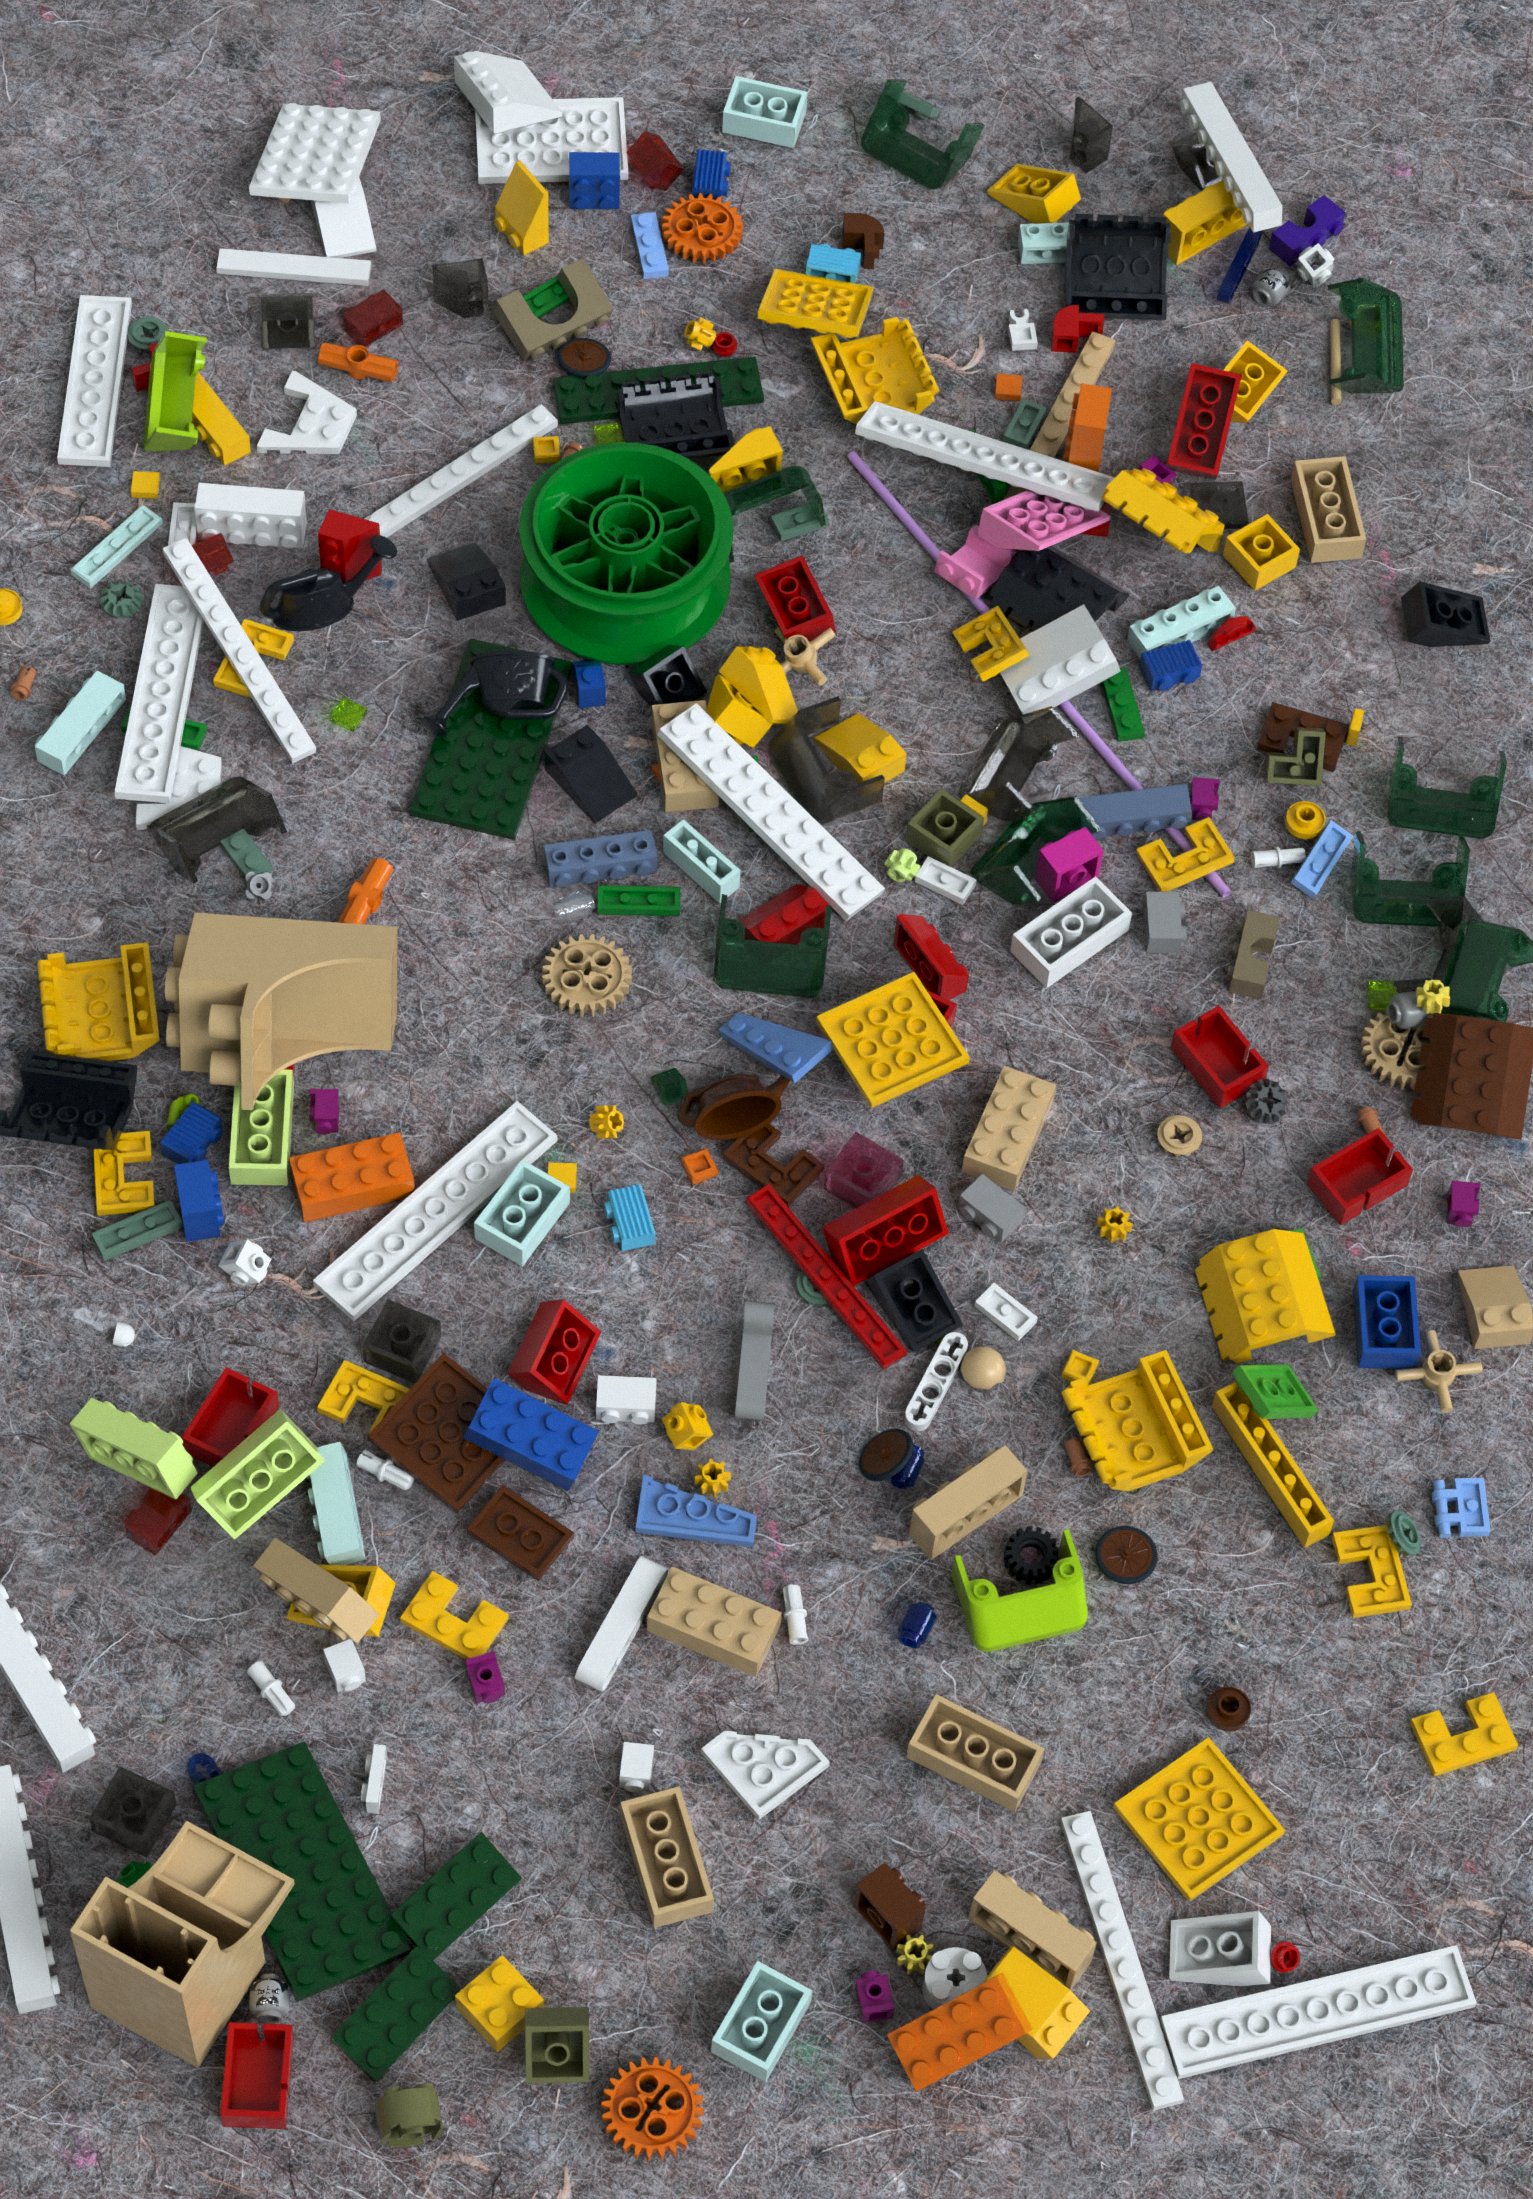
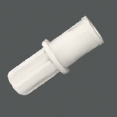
M1275 847L1272 850L1252 851L1250 856L1253 869L1269 866L1281 868L1282 864L1303 863L1306 858V852L1304 848L1280 850L1279 847Z
M364 1450L357 1460V1467L374 1474L381 1482L386 1480L406 1490L411 1487L414 1478L406 1471L394 1466L393 1461L379 1458L367 1450Z
M789 1584L783 1588L786 1610L783 1613V1617L787 1620L789 1642L793 1645L804 1644L808 1641L805 1624L807 1611L803 1609L800 1586Z
M263 1661L254 1663L247 1670V1674L261 1690L260 1695L269 1700L279 1715H289L294 1710L295 1705L282 1689V1682L273 1677Z

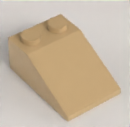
M1514 1265L1457 1271L1474 1349L1531 1343L1533 1338V1312L1531 1303Z

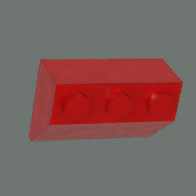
M329 509L318 532L320 568L338 571L342 582L353 578L372 555L371 540L374 536L380 535L379 523ZM382 560L378 562L366 580L381 575Z
M803 555L754 575L784 638L788 639L793 635H803L811 642L828 628H831L836 633L833 615Z
M795 884L731 924V928L760 962L766 965L830 924L831 906L815 888Z
M898 915L893 946L912 971L916 973L924 987L928 991L947 1000H951L967 991L969 973L963 964H959L956 961L950 946L943 944L940 940L936 928L932 924H928L923 916Z
M564 1299L541 1302L507 1375L529 1392L561 1404H568L601 1331Z

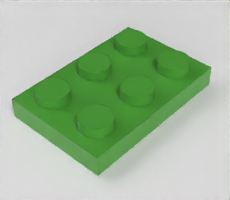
M1289 1364L1239 1365L1232 1372L1238 1381L1239 1388L1246 1393L1252 1402L1253 1410L1262 1419L1312 1418L1319 1411Z

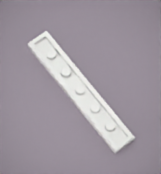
M222 248L219 250L217 274L369 286L371 261Z

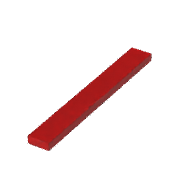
M769 1183L746 1197L745 1203L883 1370L906 1356L907 1350Z

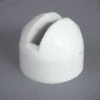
M117 1322L112 1345H130L135 1337L133 1328L128 1324Z

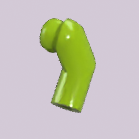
M189 1093L171 1103L166 1124L167 1129L170 1130L191 1102L199 1104L197 1095Z

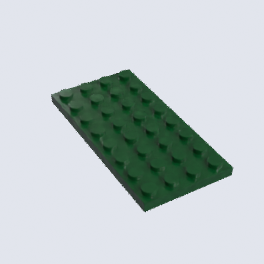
M470 638L450 695L472 666L470 663L471 657L493 651L523 650ZM554 658V667L562 671L568 683L573 662ZM551 677L549 678L544 697V706L538 709L549 707L556 693L557 682ZM475 688L465 694L448 716L446 722L447 736H435L410 808V816L515 840L557 714L548 719H504L492 714L482 705L483 699L480 688Z
M305 1741L193 1785L192 1792L214 1836L294 1879V1886L263 1935L296 2002L410 1954L411 1949L400 1928L389 1917L392 1912Z

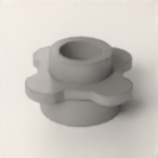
M248 872L245 875V880L247 881L245 896L247 898L262 897L263 899H269L271 897L272 876L270 873L255 874L254 872ZM257 883H260V888L256 887Z

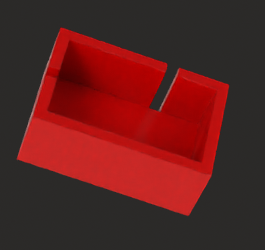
M1219 1005L1199 1016L1198 1023L1194 1019L1174 1031L1170 1048L1219 1109L1247 1094L1249 1087L1254 1082L1266 1079L1269 1068L1268 1064L1255 1048L1249 1050L1250 1042Z
M1379 1128L1311 1167L1306 1184L1340 1226L1360 1215L1362 1208L1366 1211L1408 1186L1413 1169L1398 1151L1392 1155L1394 1146Z
M226 1367L182 1435L181 1439L183 1440L182 1445L193 1458L214 1467L276 1413L279 1408L277 1391L253 1381L251 1385L252 1398L250 1397L249 1378Z
M229 2022L220 2113L223 2127L287 2129L288 2095L290 2093L294 2045L292 2025L264 2024L265 2040H259L257 2023Z

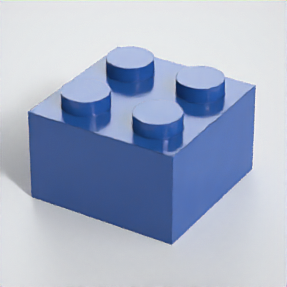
M569 152V209H619V152Z
M208 1160L174 1165L186 1242L220 1237L219 1226L224 1225L216 1169L210 1170Z

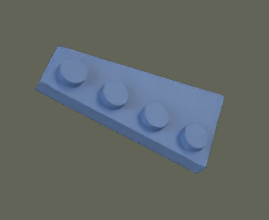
M737 1013L719 1029L723 1039L793 1083H796L833 1050L831 1040L742 1013Z
M643 1474L635 1533L753 1547L757 1515L724 1503L717 1504L708 1501L702 1495L686 1493L678 1490L677 1486L656 1482L652 1477Z

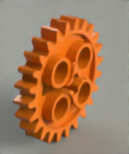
M699 193L698 198H694L692 194H689V200L687 201L680 197L679 204L672 202V209L667 208L666 216L662 217L663 241L668 242L667 248H674V255L682 252L683 260L691 256L693 263L698 258H701L703 264L706 263L707 258L716 262V256L725 259V252L733 254V247L738 248L739 240H742L743 222H741V214H737V208H730V201L722 203L721 196L714 200L711 193L707 198H704L703 194Z
M643 2057L641 2058V2067L638 2068L630 2061L628 2073L621 2068L618 2069L620 2080L615 2078L609 2079V2085L614 2090L604 2089V2097L608 2100L601 2102V2109L608 2112L602 2115V2122L610 2123L606 2127V2134L616 2133L613 2138V2144L616 2145L623 2141L624 2154L631 2148L635 2149V2159H638L641 2153L645 2152L647 2161H651L653 2153H657L660 2160L663 2161L665 2151L667 2150L675 2157L677 2145L685 2150L687 2149L688 2143L685 2138L696 2139V2133L692 2128L701 2129L702 2121L696 2117L704 2116V2108L698 2107V2105L703 2103V2096L694 2095L699 2091V2084L689 2085L692 2080V2074L688 2073L681 2076V2064L674 2070L670 2069V2059H667L665 2064L661 2066L659 2065L658 2057H654L652 2065H648ZM645 2082H651L657 2088L651 2093H646L640 2089V2086ZM668 2086L670 2089L659 2100L658 2111L653 2110L642 2130L637 2132L635 2129L647 2116V2107L652 2108L663 2088ZM677 2099L683 2106L678 2110H672L667 2107L666 2103L669 2100ZM627 2108H634L639 2112V2115L635 2118H626L622 2112ZM654 2125H660L665 2129V2132L660 2136H654L649 2132V2128Z

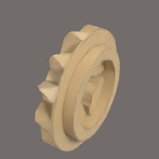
M1182 1115L1166 1118L1159 1125L1157 1131L1158 1145H1162L1165 1153L1171 1152L1176 1157L1185 1154L1189 1156L1193 1151L1198 1150L1202 1141V1131L1199 1125L1193 1119ZM1175 1130L1180 1136L1185 1135L1183 1143L1179 1139H1173Z

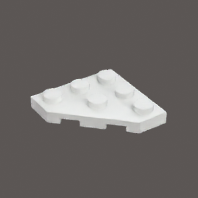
M723 1731L701 1748V1754L758 1820L823 1772L830 1764L829 1760L809 1739L798 1738L797 1741L780 1739V1736L762 1734L750 1736L740 1735L734 1731Z

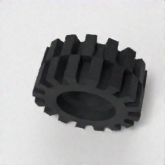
M1027 1526L1025 1532L1020 1528L1017 1530L1016 1535L1012 1533L1009 1541L1006 1543L1004 1566L1006 1569L1009 1568L1008 1574L1011 1577L1017 1575L1016 1581L1020 1583L1022 1578L1026 1579L1027 1585H1031L1032 1580H1035L1036 1584H1040L1042 1578L1045 1581L1048 1580L1050 1573L1052 1574L1054 1565L1058 1561L1059 1548L1056 1547L1055 1538L1050 1540L1051 1534L1048 1531L1044 1535L1041 1534L1042 1528L1037 1527L1036 1532L1032 1531V1526ZM1025 1547H1034L1040 1550L1043 1558L1037 1564H1028L1021 1559L1020 1552Z

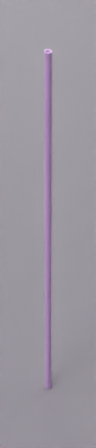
M855 451L849 453L847 459L937 563L941 551ZM960 590L981 615L990 610L980 597L975 600ZM1068 700L1059 704V707L1130 790L1144 789ZM1165 828V831L1184 853L1194 849L1193 845L1179 829ZM1215 871L1205 875L1206 879L1223 898L1231 893L1229 887Z

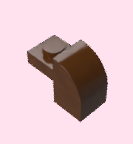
M844 213L842 228L843 249H863V268L874 269V259H879V249L883 250L884 228L876 218L867 214Z

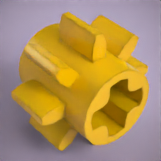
M699 317L698 321L691 320L684 332L685 338L688 339L686 344L699 351L702 350L703 346L709 348L716 337V331L712 329L714 324L702 317Z
M616 1105L596 1106L597 1112L590 1114V1130L597 1133L598 1139L617 1138L616 1132L623 1129V1114L616 1110Z
M1119 1206L1111 1210L1105 1208L1103 1217H1098L1096 1226L1102 1227L1099 1236H1105V1238L1110 1240V1243L1119 1239L1125 1241L1126 1232H1131L1133 1223L1127 1222L1130 1213H1124L1119 1209Z
M709 1459V1463L706 1465H698L697 1472L700 1475L695 1476L694 1484H701L702 1495L708 1493L716 1498L717 1493L721 1490L724 1492L728 1491L727 1481L731 1480V1472H724L725 1462L719 1464Z

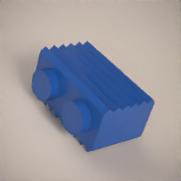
M697 150L692 185V195L694 198H698L699 193H702L704 198H707L711 193L714 200L720 196H727L729 181H724L725 177H730L731 162H726L727 153L725 151Z
M1187 640L1186 642L1182 641L1171 646H1163L1156 650L1143 652L1140 658L1139 669L1150 691L1157 689L1165 691L1174 684L1181 682L1189 684L1196 681L1201 675L1202 663L1191 641Z
M191 1102L187 1110L184 1111L167 1135L164 1136V1139L161 1140L162 1155L177 1164L204 1160L207 1154L206 1149L211 1143H217L223 1134L221 1117L199 1104Z

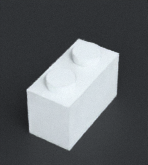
M598 1375L596 1420H602L606 1423L631 1421L634 1424L640 1425L654 1422L656 1378Z

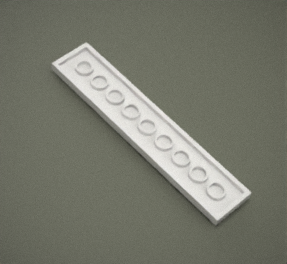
M874 401L857 423L855 434L863 436L867 440L879 441L888 444L892 448L904 449L918 456L935 459L939 463L957 466L964 471H972L982 474L989 479H997L1007 482L1014 487H1022L1039 495H1047L1061 502H1069L1081 506L1086 510L1097 512L1100 510L1105 502L1101 498L1105 488L1115 478Z
M155 584L115 787V799L170 803L204 624L202 616L183 586Z
M697 703L659 729L657 736L811 887L815 888L845 921L849 920L883 894L885 888L717 723H714V720Z
M516 1101L313 1280V1286L350 1319L355 1321L495 1196L521 1160L532 1164L557 1142V1135Z
M1455 1945L1161 2016L1160 2022L1177 2077L1181 2079L1474 2008L1477 2003L1458 1947Z

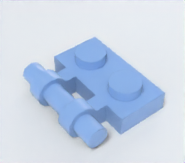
M1455 1478L1453 1482L1454 1489H1445L1444 1480L1433 1482L1432 1502L1436 1504L1437 1512L1434 1520L1435 1527L1439 1529L1440 1538H1449L1451 1536V1526H1458L1459 1537L1489 1536L1491 1531L1484 1478ZM1448 1502H1455L1456 1513H1448Z

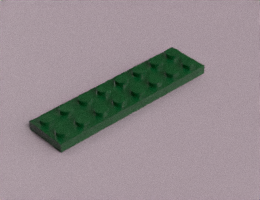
M756 356L603 372L599 375L592 374L587 377L553 378V386L560 425L618 419L617 389H621V383L639 381L640 390H644V380L665 378L666 387H670L669 377L690 374L691 384H695L694 374L713 372L714 377L720 378L722 407L764 403V394Z

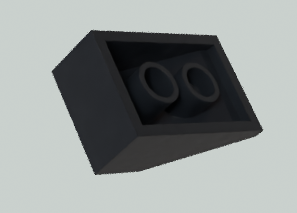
M476 542L427 558V563L457 621L506 605V586L496 566Z
M1420 581L1401 597L1408 642L1427 647L1480 645L1491 642L1482 597Z
M588 724L545 751V771L594 824L637 797L636 790L606 744Z
M923 1249L866 1279L879 1305L913 1353L963 1326Z

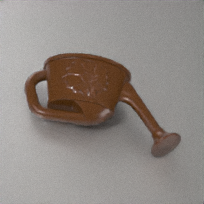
M753 1075L726 1076L710 1085L688 1092L680 1102L677 1119L686 1127H695L696 1132L700 1136L711 1140H728L746 1136L765 1127L779 1114L781 1110L780 1098L790 1080L780 1075L776 1082L764 1087L758 1078ZM698 1100L697 1116H689L692 1103Z

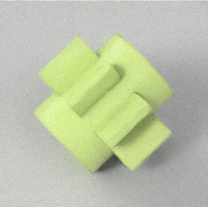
M905 848L899 851L893 850L884 863L885 866L889 867L887 871L889 877L897 882H905L906 879L911 881L920 869V865L916 864V854Z

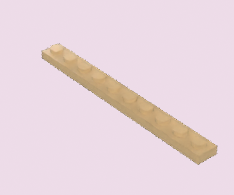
M1092 331L1030 451L1057 458L1067 439L1071 411L1077 410L1072 409L1074 393H1080L1081 383L1095 385L1115 347L1116 340ZM1010 486L1004 500L1028 489Z

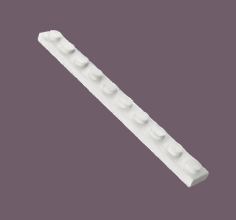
M542 404L365 519L379 523L380 535L386 538L533 443V437H542L556 428L558 420Z
M184 538L164 547L163 555L243 685L248 690V693L291 763L293 764L316 753V746L188 539Z
M1091 1811L1063 1817L1060 1821L1152 2110L1181 2104L1184 2101V2097Z

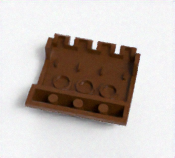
M1434 1013L1433 1018H1426L1423 1037L1430 1038V1043H1422L1419 1065L1426 1066V1070H1418L1415 1093H1420L1422 1096L1421 1099H1413L1411 1118H1417V1124L1459 1129L1521 1140L1533 1065V1028L1514 1023L1452 1014Z

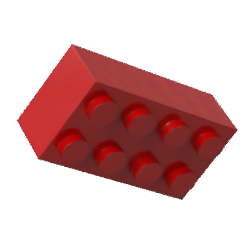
M1191 363L1166 464L1171 470L1216 480L1238 394L1241 374Z
M919 1175L822 1227L833 1262L853 1286L949 1234L936 1188Z

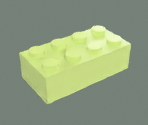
M282 1070L269 1080L256 1098L253 1110H241V1087L234 1086L229 1157L231 1185L288 1186L294 1099L293 1070Z
M91 1398L70 1422L73 1431L90 1459L174 1499L180 1496L198 1474L192 1463L193 1458L182 1445L183 1440L180 1436L172 1431L167 1433L160 1430L151 1421L145 1423L129 1411L124 1413L117 1410L108 1401L102 1403Z
M279 1409L190 1488L196 1501L235 1540L325 1460L314 1443Z

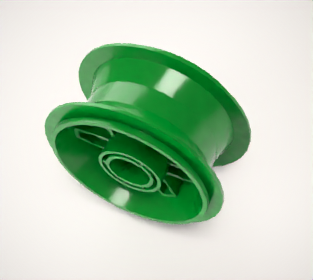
M623 442L601 444L582 449L558 461L544 472L530 489L523 503L520 515L519 536L524 554L520 567V586L522 597L530 616L551 640L562 648L593 661L614 665H637L667 645L684 646L687 650L712 630L726 607L731 587V571L728 557L733 542V520L724 493L714 479L701 467L684 456L654 445ZM558 540L568 546V548L554 553ZM698 553L695 567L684 560Z

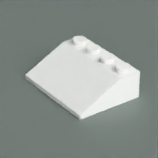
M479 51L466 52L462 55L454 56L455 83L493 133L562 117V111L523 61Z
M1083 604L1022 637L1020 640L1030 656L1000 672V675L1024 719L1028 722L1121 672L1106 640Z

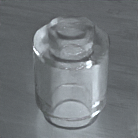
M584 890L560 897L557 902L553 903V910L559 924L564 922L570 924L592 916V910L595 909L592 895L590 893L586 894Z

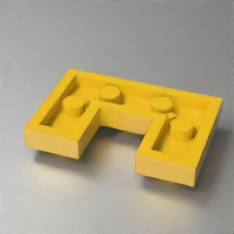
M999 606L952 631L964 653L978 647L987 640L993 647L970 660L983 682L1030 656Z
M244 619L241 624L258 654L261 653L279 660H285L294 642V634ZM225 656L213 679L214 686L251 698L248 690Z
M1210 817L1185 827V834L1194 849L1173 858L1161 838L1136 849L1139 860L1159 892L1171 891L1234 863V855Z
M150 1131L122 1133L114 1150L94 1149L98 1216L142 1212L155 1206L153 1180L125 1183L124 1163L152 1161Z
M344 1360L317 1406L318 1413L344 1424L356 1401L359 1400L381 1410L369 1430L371 1432L410 1388Z
M1386 1525L1334 1532L1332 1535L1338 1564L1367 1560L1373 1583L1347 1586L1346 1595L1352 1618L1411 1609L1412 1603L1399 1554L1395 1544L1391 1542L1390 1535L1387 1534L1388 1527Z
M432 1571L400 1617V1623L463 1659L485 1654L509 1619V1614L482 1600L467 1623L445 1611V1608L458 1591V1585Z
M1494 1692L1466 1701L1465 1707L1475 1729L1452 1737L1440 1710L1411 1719L1410 1725L1433 1777L1517 1750L1518 1743Z

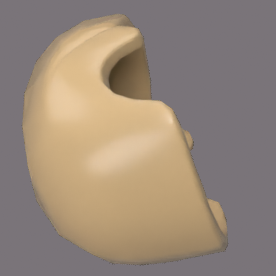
M979 1346L965 1354L960 1370L964 1381L971 1387L990 1390L997 1383L1004 1381L1006 1365L1001 1354L991 1347Z

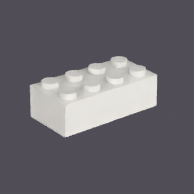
M209 483L198 484L195 503L198 540L303 548L307 524L304 491Z
M1095 876L1015 932L1012 937L1010 952L1047 989L1129 930L1132 912Z

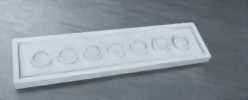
M80 295L57 456L58 464L111 466L128 339L127 333L132 309L131 298Z

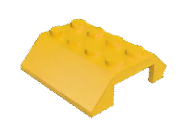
M898 317L883 320L881 334L844 343L839 342L836 333L811 337L812 346L844 419L857 424L874 401L917 415L935 401L933 396L940 390L933 375H931L932 372L925 357L922 356L923 352L917 338L914 337L915 334L908 319H903L900 322Z
M1135 468L1133 470H1122L1106 486L1101 497L1103 501L1117 510L1125 506L1122 509L1124 515L1138 524L1146 520L1143 523L1145 529L1159 538L1167 534L1164 541L1178 551L1181 550L1185 554L1191 553L1196 544L1208 552H1215L1220 549L1225 525L1218 521L1219 516L1209 510L1204 512L1197 507L1198 503L1188 496L1183 498L1177 494V489L1166 482L1160 483L1155 479L1156 475L1145 468L1142 470Z
M148 942L120 945L121 957L66 964L65 954L62 952L47 954L48 958L46 960H39L37 962L38 977L42 981L39 983L41 1004L44 1005L42 1007L43 1026L47 1029L44 1031L46 1050L59 1055L114 1061L135 1058L160 1041Z
M1272 1229L1219 1244L1199 1259L1201 1265L1195 1269L1200 1288H1206L1202 1291L1207 1311L1208 1313H1214L1209 1318L1215 1337L1222 1338L1217 1344L1223 1361L1231 1360L1238 1364L1252 1360L1251 1350L1303 1335L1306 1336L1308 1344L1336 1336L1303 1233Z
M1167 1350L1140 1358L1136 1370L1088 1385L1087 1377L1070 1382V1385L1061 1392L1069 1411H1075L1071 1416L1080 1435L1086 1436L1083 1442L1092 1461H1098L1094 1466L1102 1483L1109 1484L1110 1489L1131 1491L1181 1474L1213 1451L1209 1438Z

